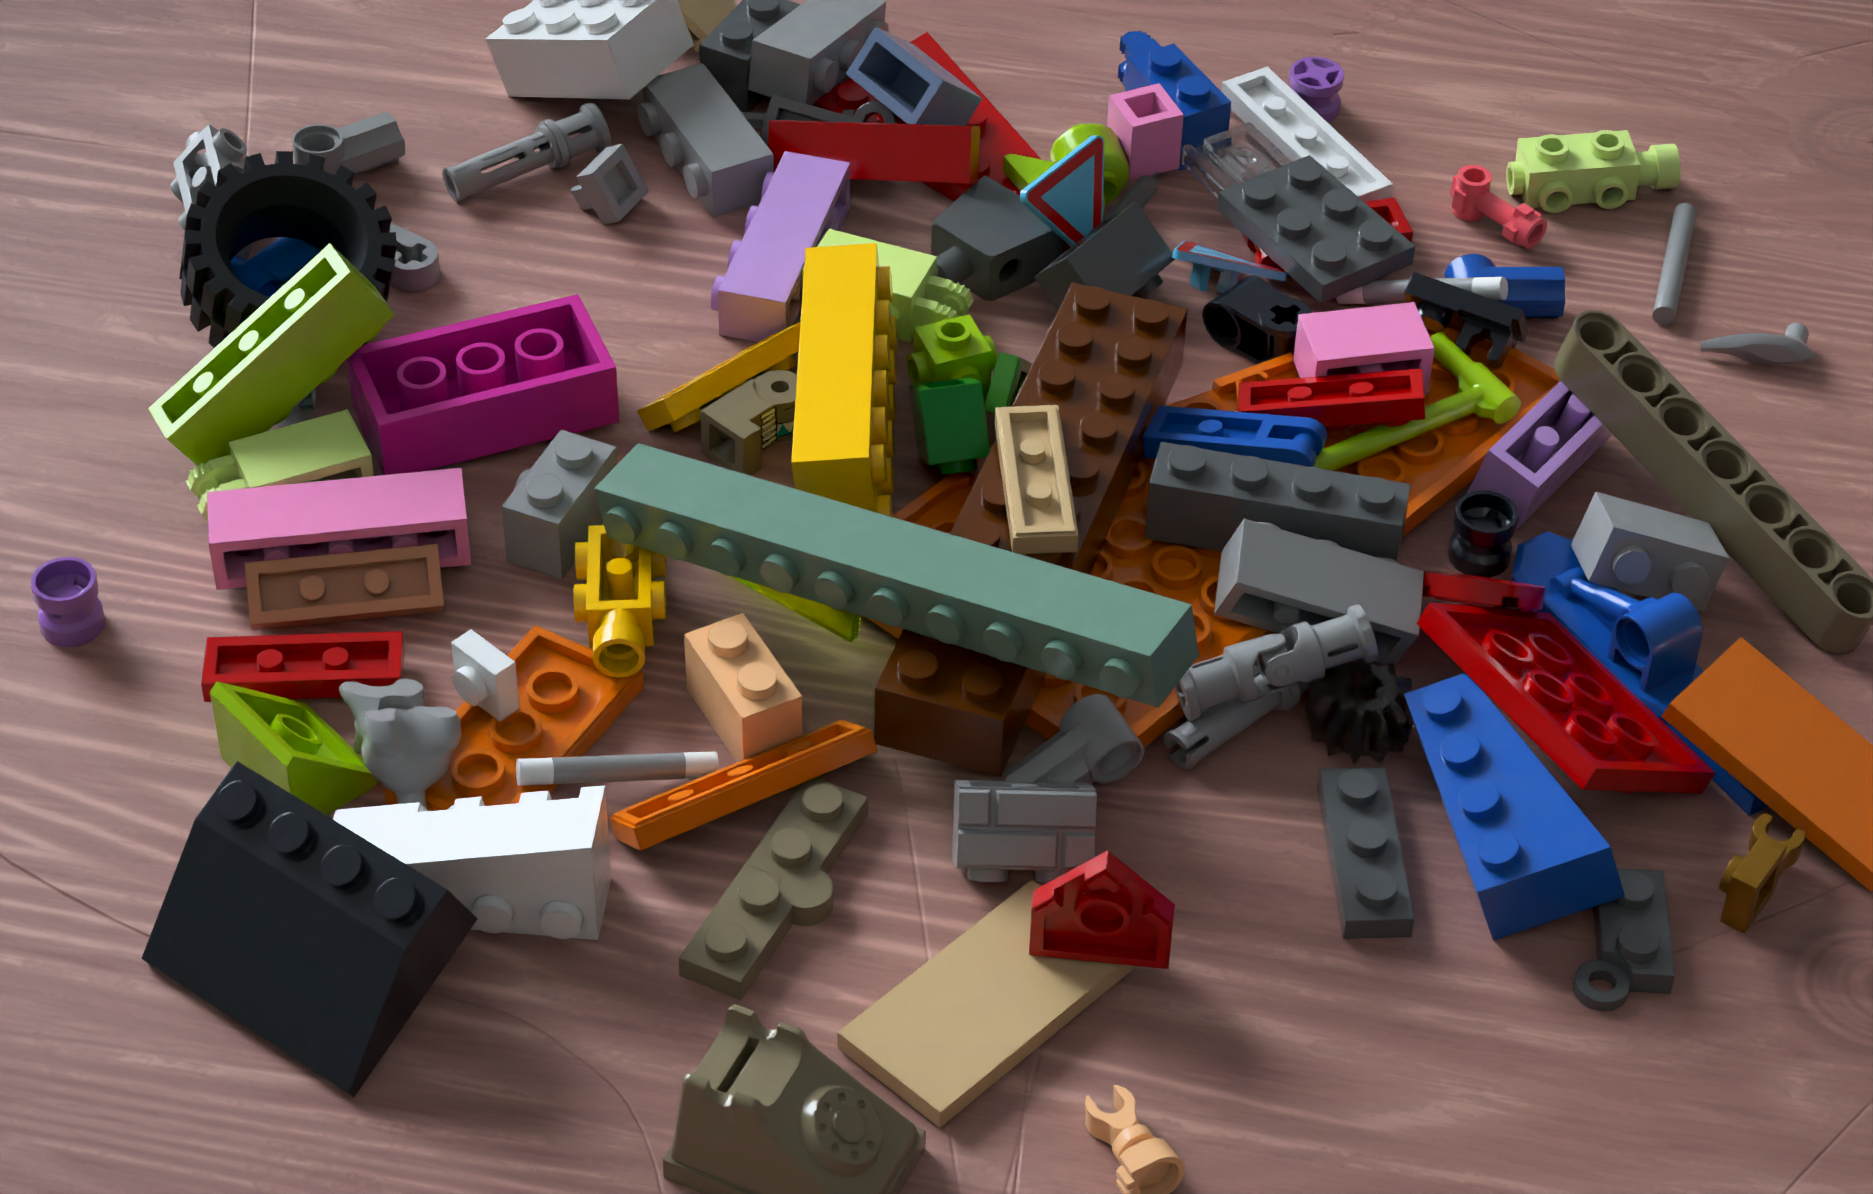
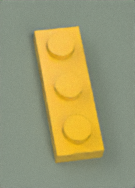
M800 323L766 337L638 409L637 412L647 431L666 424H670L673 432L682 430L701 419V406L715 398L717 400L760 372L764 374L775 370L786 371L795 366L797 362L792 354L799 351Z

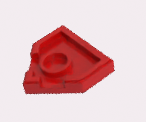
M1107 850L1034 890L1031 909L1029 955L1169 969L1175 904Z

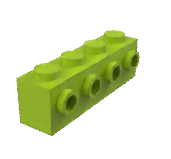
M329 243L148 409L165 438L197 466L201 463L206 464L209 460L230 455L229 442L267 432L274 425L284 421L302 399L319 384L329 380L335 374L338 367L358 348L374 339L381 332L383 326L395 316V313L376 287Z

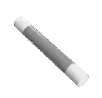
M1505 277L1436 279L1493 300H1505L1508 294V283ZM1409 279L1375 280L1337 296L1336 300L1340 305L1407 303L1404 290Z
M716 751L517 759L516 761L518 786L698 779L719 770V760Z

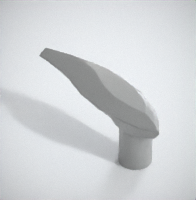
M1801 323L1790 324L1786 328L1784 335L1767 333L1729 335L1702 341L1700 352L1729 354L1751 363L1766 365L1795 364L1815 358V355L1806 344L1809 331Z

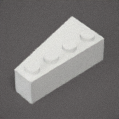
M605 785L582 787L579 798L552 800L549 791L521 793L520 801L516 804L485 806L482 797L455 799L454 805L447 810L428 811L420 802L339 809L335 811L333 820L448 889L478 918L471 930H482L488 933L506 932L542 935L558 939H599L611 882Z

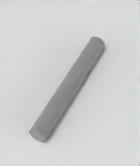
M1689 203L1677 205L1672 219L1652 314L1654 321L1662 325H1669L1676 319L1697 216L1696 208Z

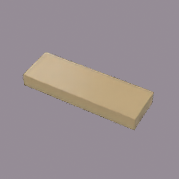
M1058 405L995 408V431L1012 552L1017 554L1078 552L1079 535Z

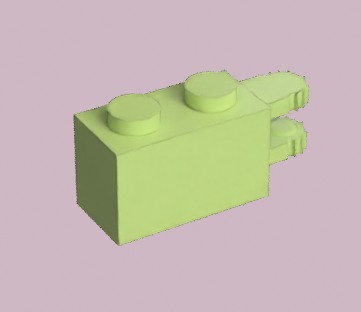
M828 229L817 246L877 243L879 266H890L893 301L890 302L891 316L896 315L898 340L911 343L914 338V327L960 317L961 315L965 316L974 301L970 289H967L965 285H960L959 282L955 284L952 280L937 277V256L833 229ZM803 267V269H802V292H803L804 267Z
M346 409L229 442L230 455L209 460L206 464L195 465L193 470H189L190 473L186 483L196 498L201 497L197 507L201 515H204L208 522L207 492L374 476L372 455L349 410Z

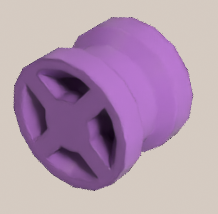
M1316 56L1297 60L1291 66L1289 83L1292 90L1326 122L1334 120L1339 115L1341 99L1338 92L1342 89L1344 80L1342 67L1335 61Z

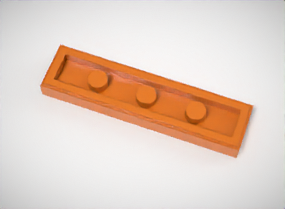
M841 719L613 813V816L609 817L616 840L641 851L878 752L872 730Z

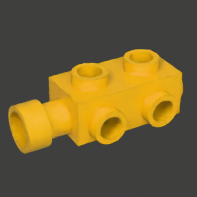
M604 525L588 526V542H575L577 580H587V584H574L575 623L587 622L589 648L593 649V663L601 673L610 677H628L634 675L643 667L645 663V646H654V620L666 619L665 581H655V577L667 576L666 555L634 545L623 544L608 538Z

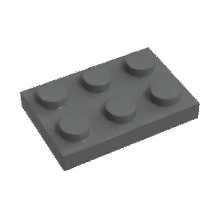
M1310 155L1218 193L1217 211L1320 303L1413 264L1415 245Z

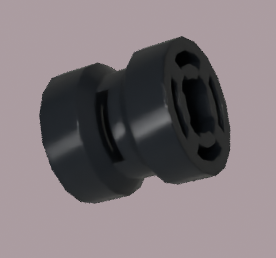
M1474 491L1465 494L1458 500L1453 519L1455 531L1451 536L1448 550L1450 563L1456 570L1465 575L1491 578L1500 575L1508 568L1513 548L1511 538L1515 533L1518 520L1517 507L1509 498L1492 491Z

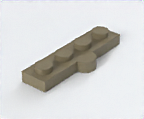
M817 777L802 783L679 956V976L742 1000L793 924L800 926L816 925L830 916L833 909V884L827 874L867 817L868 796Z

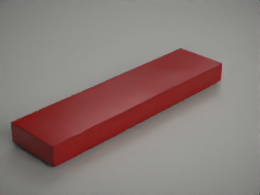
M769 120L768 147L774 156V172L784 152L787 151L849 162L850 179L978 184L980 126Z

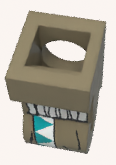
M785 370L766 372L755 379L747 381L702 409L701 453L729 470L750 476L761 469V453L777 442L793 439L797 374Z

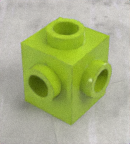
M969 314L914 327V353L907 356V369L912 384L971 377L982 383L985 406L991 384V371L995 369L998 357L991 337L989 335H982Z

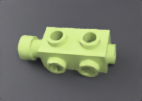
M1602 130L1596 133L1570 135L1548 134L1541 137L1518 138L1516 159L1514 162H1508L1506 179L1510 195H1521L1523 203L1532 208L1542 207L1548 213H1560L1571 205L1597 203L1604 209H1614L1624 204L1627 200H1635L1638 185H1650L1653 190L1677 188L1680 182L1681 164L1678 148L1675 144L1651 145L1648 151L1636 152L1628 130Z

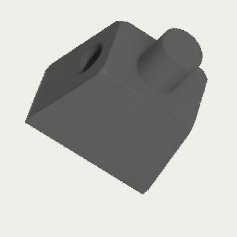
M986 175L978 180V184H973L937 216L932 225L931 255L937 256V277L952 280L955 284L959 282L960 285H965L972 293L987 301L997 300L1036 282L1034 276L1063 254L1064 240L1021 203L1019 195Z

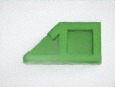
M999 352L985 402L986 412L995 415V408L1012 407L1032 363L1021 357Z

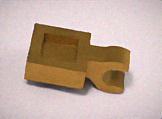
M1767 813L1760 815L1753 824L1747 856L1743 857L1735 854L1726 867L1719 884V890L1727 894L1720 922L1744 934L1775 892L1778 878L1787 867L1795 864L1799 859L1805 838V831L1798 828L1788 840L1779 841L1771 838L1768 833L1773 816Z

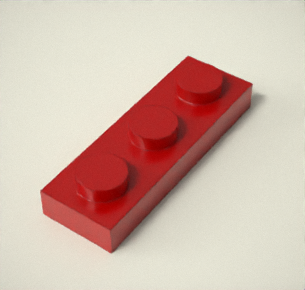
M1422 368L1240 382L1238 412L1312 418L1322 423L1326 431H1338L1349 425L1379 423L1390 427L1401 426L1411 420L1425 419Z
M403 631L206 637L201 680L204 702H211L210 691L217 681L288 699L342 698L339 687L344 682H358L379 687L390 686L397 680L403 679L405 656Z

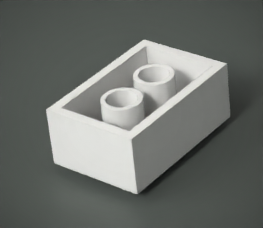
M534 0L525 8L505 16L503 25L486 38L508 97L631 99L694 45L678 0Z

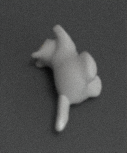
M399 679L394 684L383 687L369 686L358 682L342 683L339 687L340 695L351 708L355 717L354 752L362 753L364 765L384 788L395 792L399 804L420 802L427 809L425 801L426 789L446 774L452 753L459 745L462 737L461 721L457 712L448 707H425L423 685L416 680Z

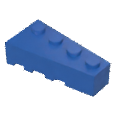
M1466 673L1404 694L1422 749L1493 941L1625 896L1611 846L1482 689Z

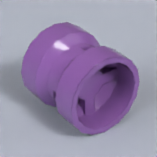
M60 557L45 562L35 570L31 577V589L33 599L39 608L38 622L41 634L45 640L56 646L75 647L91 642L99 636L105 626V617L102 603L97 597L98 581L96 571L92 565L81 558Z

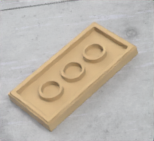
M1034 880L1026 883L837 1032L838 1049L939 1128L1133 970L1131 965L1029 955L1033 893L1035 889L1041 887Z

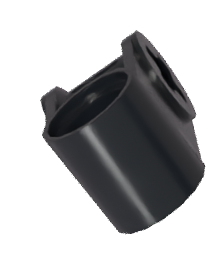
M1252 275L1247 276L1207 303L1203 308L1202 317L1206 330L1214 341L1225 348L1235 351L1253 363L1260 364L1290 352L1294 355L1298 315L1312 313V311L1304 302L1291 298L1270 286L1264 279Z

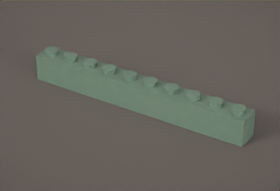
M638 443L594 488L607 537L623 544L634 545L666 555L675 560L689 562L718 571L727 576H734L773 588L778 592L789 593L827 605L833 609L844 610L882 622L888 626L899 627L937 639L946 644H954L995 657L1001 661L1012 662L1051 674L1059 679L1070 680L1112 693L1121 698H1128L1157 708L1160 707L1199 656L1192 604Z

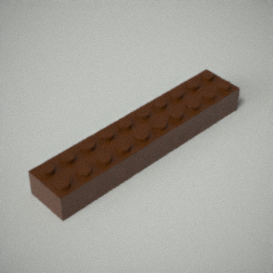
M1071 283L1012 407L1058 405L1079 535L1078 552L1021 555L1090 575L1144 453L1142 436L1159 406L1165 405L1182 367L1187 308L1165 304L1158 300L1143 299L1112 292L1096 286ZM996 438L950 534L1012 552ZM903 629L875 687L876 745L1001 777L1047 673L1012 662L1001 661L983 653L954 644H946L937 639Z

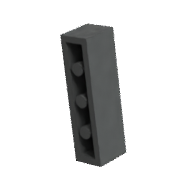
M1161 442L1149 481L1145 539L1222 552L1243 519H1248L1255 522L1271 523L1285 531L1316 540H1329L1346 549L1374 557H1386L1398 562L1411 484L1378 477H1366L1325 470L1318 467H1307L1260 459L1254 456L1207 450L1189 445Z

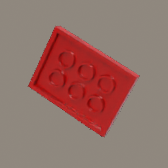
M1429 602L1416 624L1582 790L1619 791L1625 794L1632 792L1702 794L1716 774L1550 613L1522 612L1512 609Z

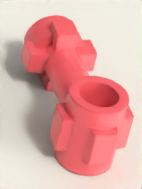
M1478 165L1462 167L1452 180L1450 195L1453 197V214L1465 221H1477L1485 215L1503 226L1502 236L1519 248L1522 246L1526 249L1535 247L1543 238L1547 229V221L1542 218V214L1525 203L1515 208L1490 192L1492 175L1486 168Z

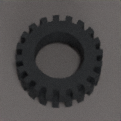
M277 151L275 164L269 165L264 164L261 153L246 156L242 173H239L230 163L218 170L216 186L206 180L198 190L196 205L191 203L187 213L179 279H182L180 294L183 306L191 305L190 321L199 332L211 326L209 344L215 348L270 298L245 286L234 273L230 263L240 250L258 240L273 237L294 238L307 242L321 251L330 243L376 287L387 302L396 261L394 259L397 248L396 232H389L392 218L387 207L383 206L374 209L377 193L367 182L355 190L352 187L354 172L340 164L334 175L323 171L325 158L309 154L307 165L293 164V151Z

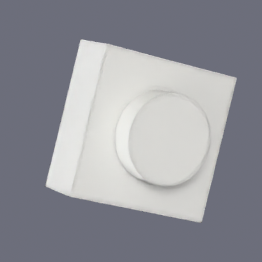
M472 629L451 642L454 666L452 680L456 691L465 702L472 706H480L499 722L520 708L515 661Z

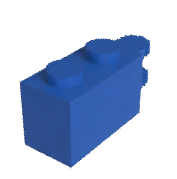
M1141 30L1128 31V33L1121 36L1120 51H1122L1121 54H1125L1126 61L1119 64L1118 78L1120 82H1123L1125 91L1160 83L1184 114L1178 170L1181 171L1227 156L1232 102L1174 43L1160 46L1154 38H1150L1151 35H1147L1146 32L1143 33Z

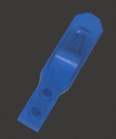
M1548 531L1518 544L1511 581L1546 587L1543 609L1539 610V612L1550 613L1624 686L1716 773L1712 781L1748 816L1769 807L1661 717L1668 705L1704 672L1696 664L1703 627L1700 616L1690 600L1680 593L1673 592L1657 600L1649 597L1639 601L1621 593L1616 588L1589 582L1571 547L1573 540Z

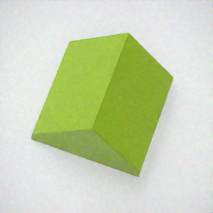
M218 681L210 691L221 758L231 768L238 761L325 815L371 790L379 782L364 765L363 757L354 752L353 748L306 703Z

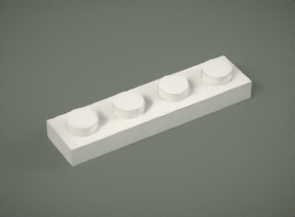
M1268 66L1222 82L1221 92L1232 102L1231 110L1287 164L1310 155L1362 201L1391 198L1393 183Z

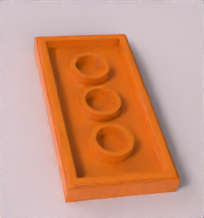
M534 625L507 654L516 663L520 708L500 722L480 706H472L465 701L456 709L461 721L462 737L459 745L452 753L446 774L426 789L425 801L427 810H447L454 805L455 799L482 797L485 806L519 803L521 793L549 791L551 794L559 784L518 786L516 779L517 759L584 756L644 688L643 671L639 670L634 675L622 678L607 676L595 667L592 649ZM384 788L386 804H399L395 792Z
M1740 637L1668 705L1661 717L1791 826L1805 831V837L1872 892L1873 745L1751 644Z

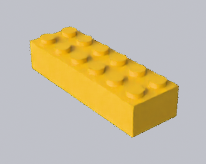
M877 243L805 248L791 460L795 489L893 517L891 495L894 494V472L892 457H895L893 421H896L894 386L897 385L895 351H898V329L896 315L891 316L890 302L893 301L890 266H879Z

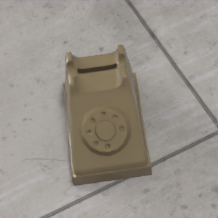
M734 1004L727 1009L725 1021L717 1039L694 1074L687 1073L682 1078L673 1144L663 1159V1175L665 1179L703 1194H899L926 1148V1131L916 1127L913 1122L818 1050L800 1028L780 1022L777 1029H768L759 1022L755 1011Z

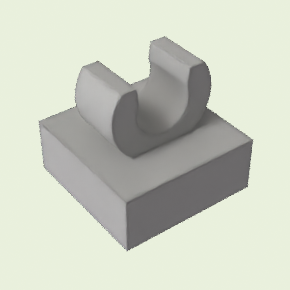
M623 144L606 147L576 177L580 185L574 186L570 190L582 210L594 208L603 225L619 222L649 192Z

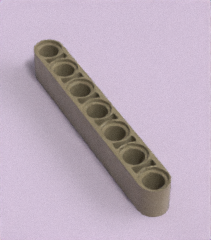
M1589 310L1579 314L1575 318L1554 361L1555 373L1559 379L1694 519L1710 523L1724 550L1816 645L1833 654H1847L1854 651L1873 625V579L1620 321L1602 311Z

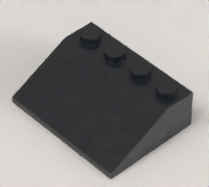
M236 761L194 820L141 959L350 1096L355 1097L478 918L448 889Z

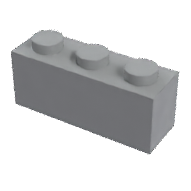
M806 0L752 40L748 90L768 97H772V94L805 104H813L848 76L846 72L875 27L889 33L888 24L884 22L887 1Z
M703 63L658 75L643 87V103L638 105V117L641 127L647 136H653L661 146L667 164L670 167L675 166L684 177L687 190L693 198L699 197L713 217L760 203L765 176L767 172H774L773 153Z
M1243 519L1221 552L1214 615L1280 634L1282 630L1304 621L1313 626L1347 614L1348 607L1359 604L1365 611L1375 636L1378 650L1376 662L1394 667L1419 636V626L1416 623L1421 615L1424 571L1401 565L1390 558L1374 557L1346 549L1329 540H1316L1285 531L1271 523Z

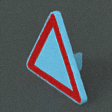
M1090 136L1020 192L1021 203L1070 247L1103 222L1105 142L1101 136Z
M1189 240L1182 241L1174 248L1172 254L1174 259L1194 263L1190 285L1202 292L1207 290L1211 268L1221 272L1216 286V290L1220 293L1237 284L1240 273L1279 281H1286L1288 274L1285 271Z

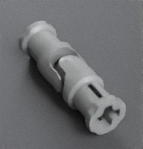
M1357 604L1348 607L1346 615L1313 626L1304 621L1282 630L1280 634H1268L1227 646L1223 649V655L1191 665L1174 688L1186 718L1192 721L1200 718L1201 710L1235 699L1244 704L1287 689L1298 681L1303 683L1312 682L1324 678L1327 669L1358 659H1362L1365 663L1376 661L1378 655L1377 644L1367 615L1363 608ZM1254 664L1259 668L1263 679L1254 680Z

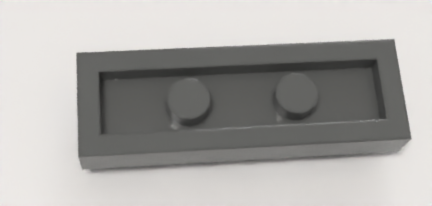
M1386 768L1319 769L1317 790L1343 939L1411 937L1414 914Z

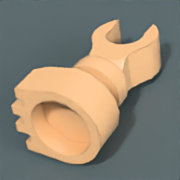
M1113 1085V1105L1117 1110L1115 1113H1105L1099 1110L1096 1103L1087 1095L1085 1100V1126L1093 1137L1112 1146V1152L1121 1164L1116 1170V1176L1118 1177L1116 1186L1120 1193L1170 1194L1184 1177L1185 1165L1166 1140L1156 1138L1148 1127L1139 1123L1135 1115V1099L1133 1094L1124 1087Z

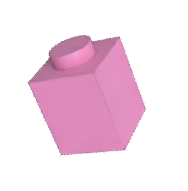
M1160 83L1109 95L1107 127L1114 131L1121 142L1129 165L1128 181L1139 179L1143 175L1151 177L1157 171L1159 174L1179 169L1184 114Z

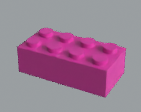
M578 294L362 345L347 358L352 406L383 475L422 472L554 439L560 430L578 433L619 422L616 366Z

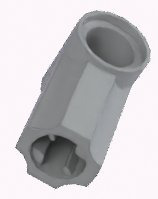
M388 112L338 129L325 124L304 126L297 130L292 138L294 164L307 165L309 154L325 158L323 171L333 175L340 164L354 172L355 176L397 161L399 157L405 156V140L399 131L397 121Z
M1093 694L1077 701L1065 712L1060 720V732L1003 772L1006 781L1090 784L1096 781L1108 784L1118 781L1134 770L1142 760L1145 750L1142 742L1112 700L1105 694Z

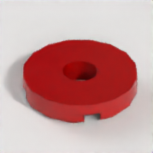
M1421 570L1424 571L1422 597H1435L1434 599L1488 608L1515 607L1519 608L1518 611L1538 613L1539 610L1543 609L1546 587L1458 573Z

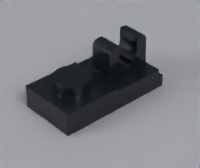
M1416 272L1412 273L1404 290L1406 302H1415L1426 328L1436 332H1445L1447 328L1460 332L1456 345L1467 356L1470 355L1471 349L1476 343L1482 342L1484 338L1489 339L1492 348L1488 352L1487 361L1491 368H1500L1510 348L1515 349L1518 341L1524 343L1528 335L1524 311Z

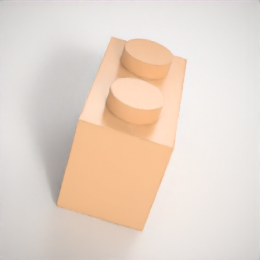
M744 613L684 634L686 689L736 763L803 735L802 695Z

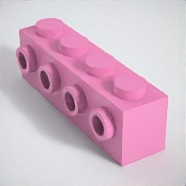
M461 468L207 492L208 539L216 590L246 587L244 563L410 546L438 544L440 568L471 565Z

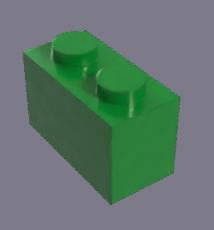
M971 377L909 385L919 458L929 465H934L935 470H940V474L976 470V459L987 457L990 452L982 383Z

